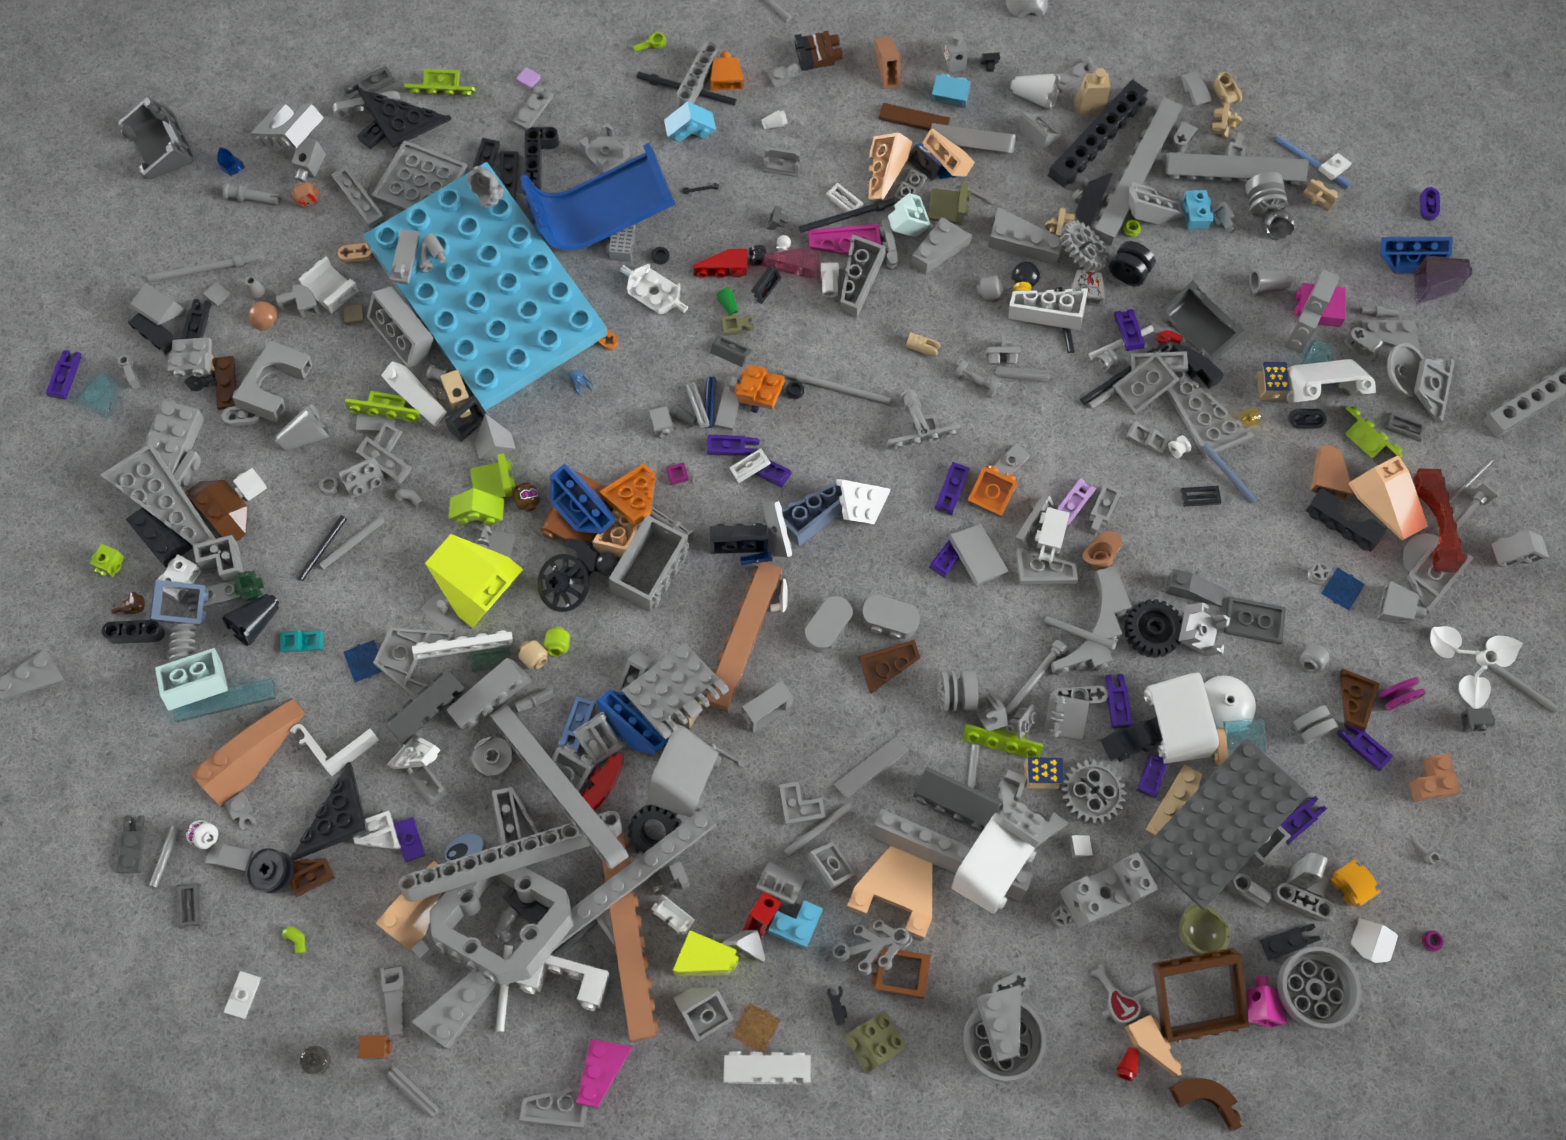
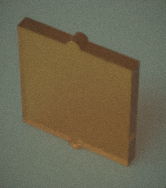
M750 1003L733 1037L745 1043L746 1047H752L764 1054L781 1020L767 1013L766 1009L763 1011Z

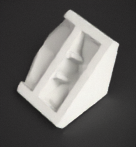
M1359 918L1350 944L1363 958L1371 962H1387L1391 960L1398 935L1382 924Z

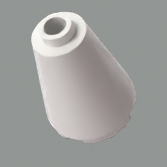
M1059 74L1016 76L1012 80L1010 88L1013 90V94L1047 109H1052L1059 92L1056 84H1060Z

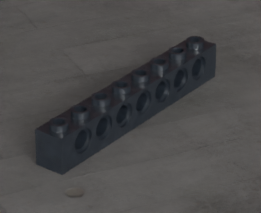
M1132 79L1050 167L1048 177L1064 188L1068 183L1071 185L1075 181L1076 175L1086 169L1087 163L1089 161L1093 162L1097 152L1104 150L1108 143L1107 141L1114 139L1118 133L1117 130L1125 127L1128 122L1127 119L1135 116L1138 111L1137 108L1145 105L1148 100L1146 96L1149 90Z

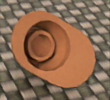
M1111 531L1099 534L1084 550V561L1090 564L1096 572L1099 569L1110 567L1114 561V556L1122 546L1121 536Z

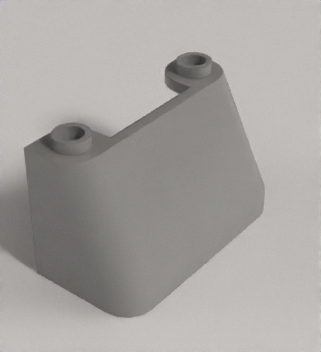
M676 724L678 730L672 731V735L652 775L647 803L691 818L695 815L696 811L699 812L704 801L700 799L702 791L711 771L713 772L714 768H719L722 758L719 757L718 751L686 727Z

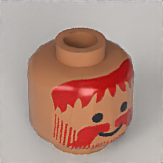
M310 182L296 185L292 192L295 204L297 206L300 205L302 208L317 204L318 196H320L318 187L313 186Z

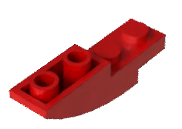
M621 752L617 756L615 754L612 755L602 769L597 768L591 774L590 781L593 787H588L581 793V796L594 811L605 801L619 778L624 762Z

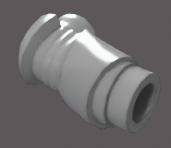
M510 906L502 912L496 928H493L496 939L507 942L511 938L509 930L519 914Z

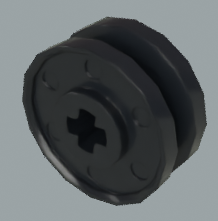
M263 848L256 852L249 860L246 870L248 883L253 889L269 894L279 893L291 883L294 875V863L287 853L272 848Z

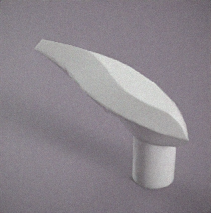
M784 578L781 584L779 603L770 605L771 612L780 610L784 612L787 608L788 591Z

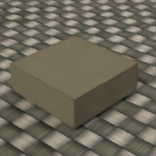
M362 304L343 306L346 325L364 322Z

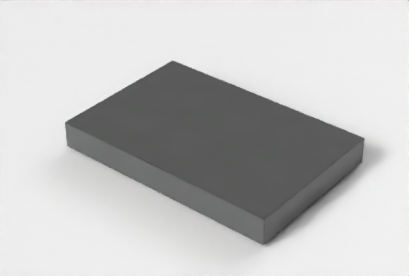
M1229 596L1227 599L1226 616L1230 618L1229 626L1224 628V634L1282 644L1286 607Z

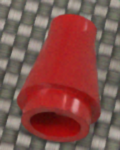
M1128 1047L1116 1068L1118 1077L1126 1081H1133L1134 1077H1137L1139 1050Z

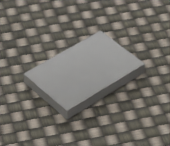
M1156 351L1112 387L1134 415H1136L1177 383L1179 379Z
M982 524L956 532L948 537L975 586L1009 572Z

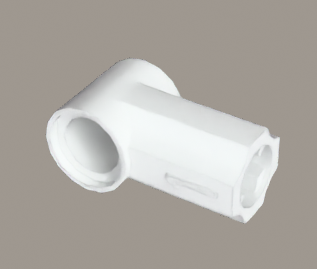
M820 263L822 296L826 298L838 296L837 279L839 278V263Z

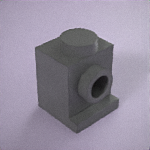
M1491 708L1467 709L1461 713L1464 732H1469L1473 728L1475 732L1485 731L1489 726H1494L1495 724Z

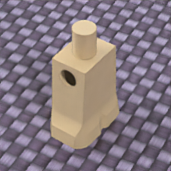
M1098 68L1095 73L1085 75L1080 90L1073 99L1074 111L1076 113L1100 114L1108 106L1107 100L1111 87L1109 74L1103 68Z

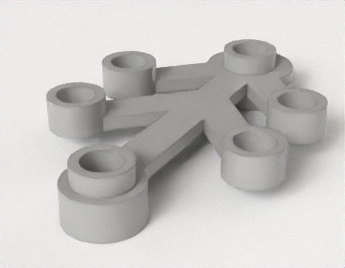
M879 919L873 923L875 932L877 934L885 933L890 937L882 939L866 930L863 925H857L853 929L856 938H864L869 942L849 948L846 944L839 943L834 946L832 953L837 961L846 962L850 956L870 951L864 961H861L858 965L860 973L868 975L871 973V965L885 947L889 946L890 948L886 954L878 959V964L882 970L890 969L892 958L899 949L906 948L911 944L912 935L905 928H897L895 930ZM858 930H863L862 933L857 934Z

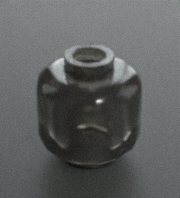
M316 1045L306 1048L300 1057L302 1070L312 1075L324 1073L331 1063L329 1052L325 1048Z

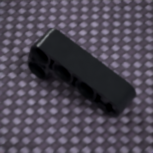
M530 127L525 131L524 175L527 174L531 181L534 179L533 184L539 190L542 188V149H555L560 143L558 131L554 127Z

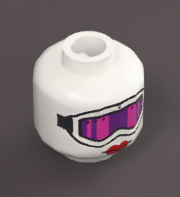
M198 820L189 826L186 838L191 845L199 849H208L216 843L218 830L213 824L204 820Z

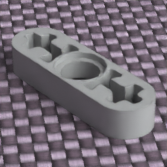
M1103 686L1058 688L1052 693L1053 695L1060 693L1061 696L1066 697L1069 695L1068 692H1070V698H1074V693L1081 692L1084 695V700L1087 701L1089 695H1094L1097 691L1103 694L1100 700H1098L1097 696H1092L1089 705H1101L1108 698V691Z

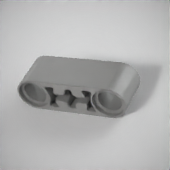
M1280 884L1272 891V898L1277 904L1316 921H1324L1334 914L1335 909L1330 901L1291 884ZM1280 889L1286 892V899L1281 897ZM1319 906L1325 909V916L1320 914Z

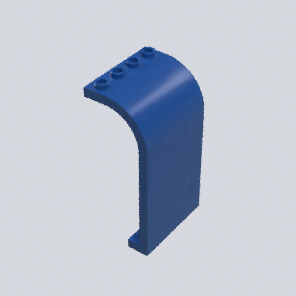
M650 143L643 145L644 154L564 192H543L535 187L527 174L520 177L522 181L520 187L524 195L527 196L525 201L532 210L529 213L532 220L536 222L534 228L538 235L542 234L550 245L558 249H582L676 205Z

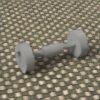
M963 360L954 376L960 379L963 373H965L974 382L990 388L987 396L993 398L1001 382L995 380L992 385L988 384L984 378L975 373L968 372L966 369L969 363Z

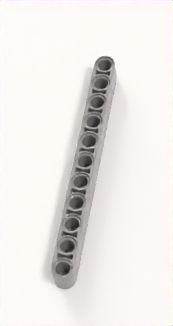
M504 705L490 714L489 718L496 729L608 868L612 869L627 859L628 854L621 843L507 705Z
M607 811L597 814L615 837L622 833V824L617 812ZM569 823L407 874L399 880L398 885L404 899L413 902L590 846V844L574 824Z

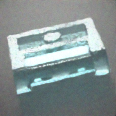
M1265 719L1223 721L1229 756L1238 747L1233 746V741H1244L1246 738L1248 740H1257L1258 743L1255 746L1264 754L1266 753Z

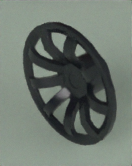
M569 554L555 555L547 560L539 572L537 582L538 592L544 604L552 610L559 612L574 610L582 604L587 596L590 585L585 565L577 557ZM563 559L562 568L558 571L554 561ZM569 560L577 564L572 570L566 572ZM550 565L552 567L553 573L545 575L544 572L546 568ZM581 569L584 579H570L571 576ZM542 579L545 580L547 587L545 590L542 589ZM584 584L582 594L570 587V585ZM554 592V600L550 603L545 595ZM566 592L575 595L578 600L571 605L570 598ZM560 595L563 597L566 607L557 606Z

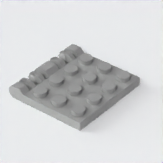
M683 643L622 689V691L664 739H667L672 734L665 726L666 724L673 732L677 731V725L672 721L675 717L685 725L688 720L682 714L683 711L693 719L703 711L697 702L698 700L707 708L710 703L704 697L705 694L709 693L717 700L720 698L717 691L724 695L729 691V688L686 643Z

